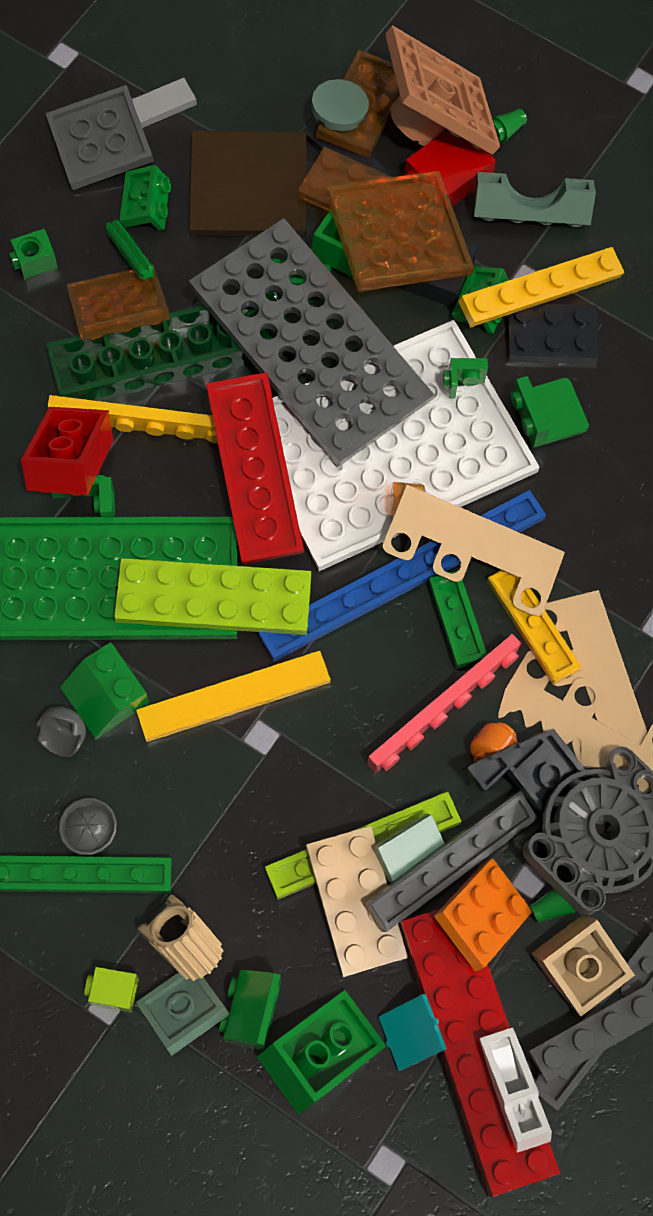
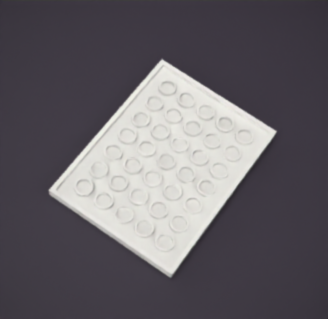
M454 320L394 345V348L435 394L433 400L339 467L279 395L273 398L301 538L318 571L383 543L406 485L462 507L538 472V463L487 376L485 383H479L474 386L458 383L455 398H449L448 388H443V370L449 369L451 358H476ZM368 363L364 366L365 371L369 374L380 372L379 366L374 363ZM349 379L343 380L340 383L341 387L346 391H353L357 388L356 383ZM314 380L311 381V382H308V383H306V384H304V385L312 384V383L314 382ZM389 385L383 388L384 393L389 397H396L400 394L395 386ZM320 396L316 400L318 405L324 408L333 405L332 399L327 396ZM363 402L359 405L361 411L366 414L376 411L375 406L370 402ZM339 419L335 422L340 430L347 431L352 428L351 422L347 419ZM397 533V534H395L392 538H394V537H396V536H398V535H400V534H403V533Z

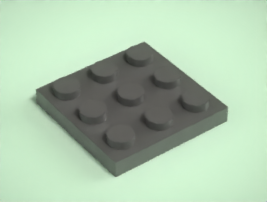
M127 85L46 113L72 190L154 162Z

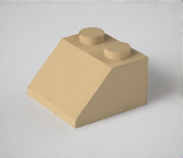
M581 915L531 953L551 983L579 1016L584 1015L635 976L598 920L589 915Z

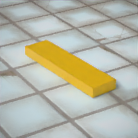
M504 570L491 575L487 579L488 585L551 683L554 685L580 671L581 665L545 610L541 615L534 616L514 606L513 598L521 578ZM531 588L525 589L522 592L521 600L525 606L534 608L540 604Z

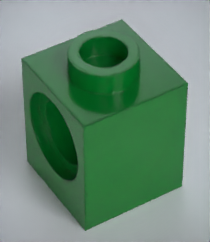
M45 229L11 239L14 251L10 252L9 256L14 269H21L24 279L58 268L55 254Z

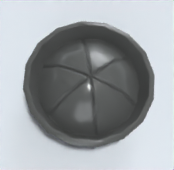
M83 798L74 801L64 810L59 820L58 831L62 842L69 850L81 855H92L103 851L111 844L116 834L117 821L113 810L105 802L96 798Z

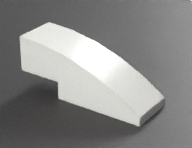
M506 1029L480 1038L490 1077L516 1152L518 1153L551 1142L552 1131L538 1098V1089L514 1029Z

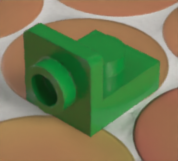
M487 358L450 359L449 369L443 370V388H448L449 398L456 397L458 383H463L467 386L485 383L488 371Z

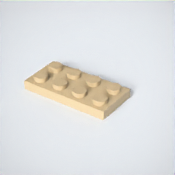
M371 826L305 845L343 977L408 958L399 923L388 932H381L364 904L388 886L384 870L373 849L376 842Z

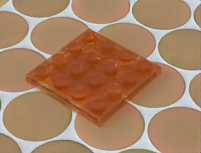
M440 171L327 186L326 196L358 292L472 275L474 266Z

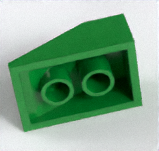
M344 990L275 1041L257 1058L299 1115L385 1048L386 1045L346 990Z

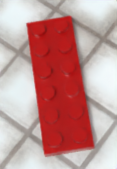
M268 373L206 383L242 565L304 553Z

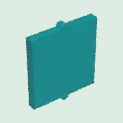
M426 994L420 995L379 1016L387 1038L386 1046L391 1049L398 1071L409 1068L447 1049L438 1027L439 1019L434 1017Z

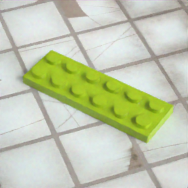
M121 558L114 619L116 623L307 635L311 571Z

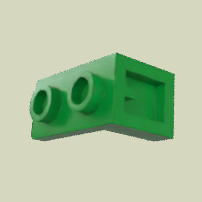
M97 475L88 495L51 493L52 498L94 496L95 514L100 513L101 517H115L114 486L111 477Z

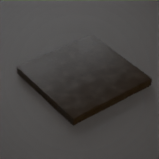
M192 131L190 236H258L284 218L299 236L306 237V132Z

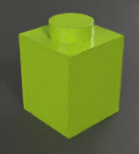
M96 967L94 975H88L85 996H89L88 1002L92 1006L132 1013L139 978L137 974Z

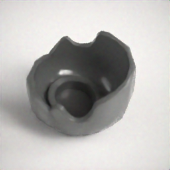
M64 706L48 708L40 716L36 724L37 727L40 726L39 743L49 752L58 756H73L77 753L86 737V727L81 716L74 710Z

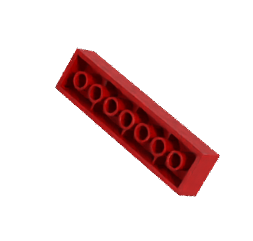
M438 909L403 920L399 927L421 995L426 994L434 1017L439 1019L438 1027L447 1048L440 1052L487 1195L488 1197H494L558 1175L560 1171L550 1142L518 1153L516 1152L480 1044V1038L510 1029L488 964L481 970L476 972L473 970L434 917L440 910Z

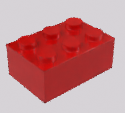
M49 407L21 458L27 491L88 495L113 443L109 410Z

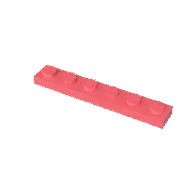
M511 634L368 756L367 765L376 774L382 768L387 771L393 767L400 759L398 756L400 752L406 747L409 750L415 748L424 739L422 734L430 727L435 730L448 718L446 713L454 706L457 709L464 706L472 697L469 693L477 686L481 689L486 687L495 678L493 673L499 667L508 668L519 657L516 653L521 642Z

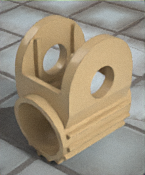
M171 894L166 899L167 902L165 904L167 907L149 925L141 923L137 930L186 980L191 979L195 981V979H203V976L211 974V970L214 967H218L217 963L222 959L221 955L224 951L220 947L222 944L190 907L186 908L178 898ZM178 914L182 918L181 922L187 929L178 939L166 942L159 934L160 929L168 919Z

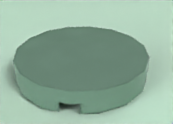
M341 79L328 80L320 84L313 92L311 110L314 118L318 122L320 120L325 123L324 126L331 130H353L367 118L369 100L362 88L351 81Z

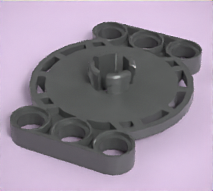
M623 746L615 748L606 755L604 759L605 770H583L570 775L556 786L549 796L543 812V833L535 834L523 845V855L527 862L577 912L583 915H591L603 908L606 901L605 893H618L631 889L643 882L653 872V771L632 750ZM615 755L625 758L628 764L627 770L622 771L616 768L613 762ZM594 776V778L586 781L579 780L581 777ZM639 778L649 782L651 786L650 794H644L638 789L637 780ZM569 784L571 790L563 797H559L558 794L562 788ZM554 805L557 809L554 815V823L550 824L551 810ZM608 821L611 824L605 829L607 840L597 833L596 823L601 825ZM535 841L542 842L547 847L546 858H539L534 854L532 845ZM648 863L649 865L645 872L639 877V869ZM558 866H566L571 871L572 878L569 883L562 882L558 878L556 873ZM626 877L630 882L622 886H613L615 881ZM583 890H590L595 895L596 904L594 907H587L582 902L581 893Z

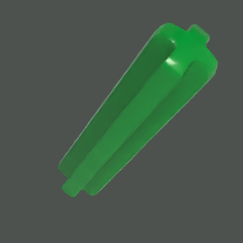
M113 220L112 223L108 222L105 226L108 236L139 278L145 281L148 278H152L155 274L152 264L118 220Z

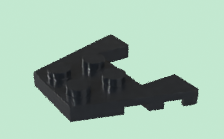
M547 729L471 762L462 768L479 791H486L506 772L542 819L547 800L556 786L570 775L585 770L555 729ZM581 777L579 778V780L586 781L588 779H591L592 777ZM569 784L562 788L558 794L559 797H563L571 790ZM554 805L551 810L550 824L554 823V815L557 809ZM542 826L539 827L529 838H531L537 833H543ZM535 841L532 845L534 854L539 858H546L547 847L542 842Z

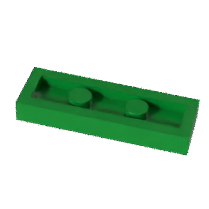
M440 575L429 578L430 590L456 669L479 663L487 656V652L463 580L455 582Z

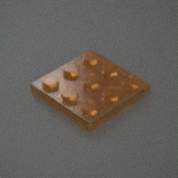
M154 265L152 266L155 274L146 281L141 280L136 272L131 269L67 284L81 340L97 339L106 334L127 332L132 328L144 325H157L162 321L170 320L169 310Z

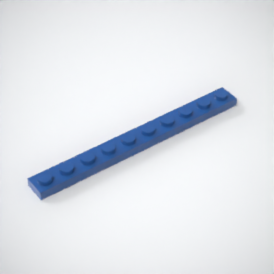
M529 490L481 516L520 533L543 521L546 514ZM433 540L417 548L412 559L403 560L398 558L310 604L307 635L258 632V636L273 662L429 581V578L438 576L433 570V564L441 543ZM453 554L445 555L441 560V566L445 572L461 564L460 559Z

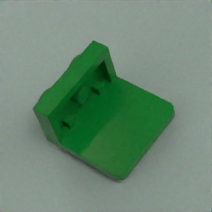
M528 376L516 379L513 392H511V401L515 410L519 412L523 431L529 437L533 448L587 431L589 427L588 421L572 383L568 378L558 379L532 387Z

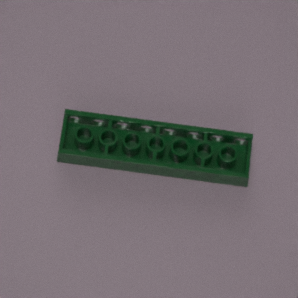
M269 291L265 294L266 298L270 301L280 300L279 292ZM204 305L46 343L49 353L48 359L58 396L100 401L252 363ZM245 307L241 310L242 314L246 317H254L258 314L257 310L253 307ZM264 329L260 332L261 337L267 340L274 339L277 336L272 329ZM283 351V352H281L278 356L284 355V354H288V353H292V352H290V351Z

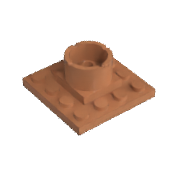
M392 25L385 35L400 92L399 97L390 106L391 117L396 126L413 141L417 140L418 144L422 146L427 145L448 129L453 136L457 138L461 136L470 141L476 149H484L493 155L500 147L480 77Z

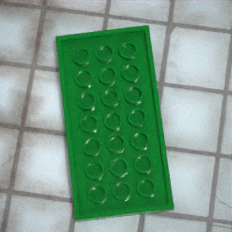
M0 517V640L237 639L236 630L116 623L114 619L121 558L237 566L238 542L233 517Z

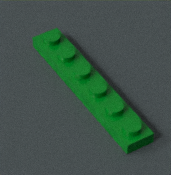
M0 856V892L171 893L172 858Z

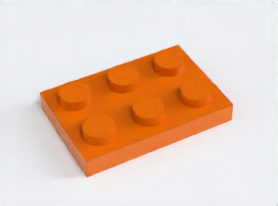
M491 858L485 861L434 917L476 972L486 967L533 911L495 860Z

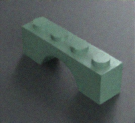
M477 172L474 217H480L486 221H492L496 218L508 219L515 223L537 221L543 225L566 223L572 227L591 225L596 195L594 180L564 178L561 185L551 194L544 197L531 198L515 191L509 183L507 174Z

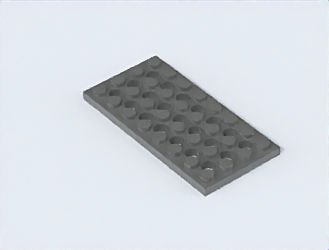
M284 218L189 280V288L260 373H268L269 383L338 467L434 398L435 394ZM275 253H280L287 260L283 263H275L270 257ZM251 269H258L263 273V276L259 279H252L247 275V272ZM293 275H300L305 279V283L294 285L289 281V278ZM226 285H235L238 287L239 292L235 295H228L223 291V288ZM269 291H277L281 294L282 298L278 301H270L266 298L265 294ZM311 297H319L323 300L324 304L320 307H313L307 300ZM245 307H253L257 310L258 314L254 317H246L242 314L241 310ZM295 313L300 317V321L289 323L284 319V315ZM329 319H337L343 326L340 329L334 330L329 328L326 322ZM264 329H272L277 336L274 339L267 340L261 337L260 332ZM306 335H314L318 338L319 343L309 346L303 342L302 338ZM348 341H356L361 345V350L351 352L345 347V344ZM283 351H290L294 354L295 359L291 362H284L278 355ZM325 357H332L337 361L338 365L334 368H327L322 364L321 360ZM368 363H374L379 366L380 372L369 374L365 371L364 366ZM307 373L314 378V382L304 385L298 381L297 377L300 374ZM349 379L356 383L357 388L353 391H346L341 387L340 383L343 380ZM389 385L395 386L400 394L396 397H389L384 393L383 388ZM320 396H327L332 399L333 405L324 408L319 406L316 400ZM363 402H370L375 406L376 411L366 414L361 411L359 405ZM339 419H347L351 422L352 428L347 431L340 430L335 422Z

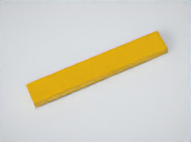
M317 651L149 705L136 711L146 742H150L330 683V677L321 652Z

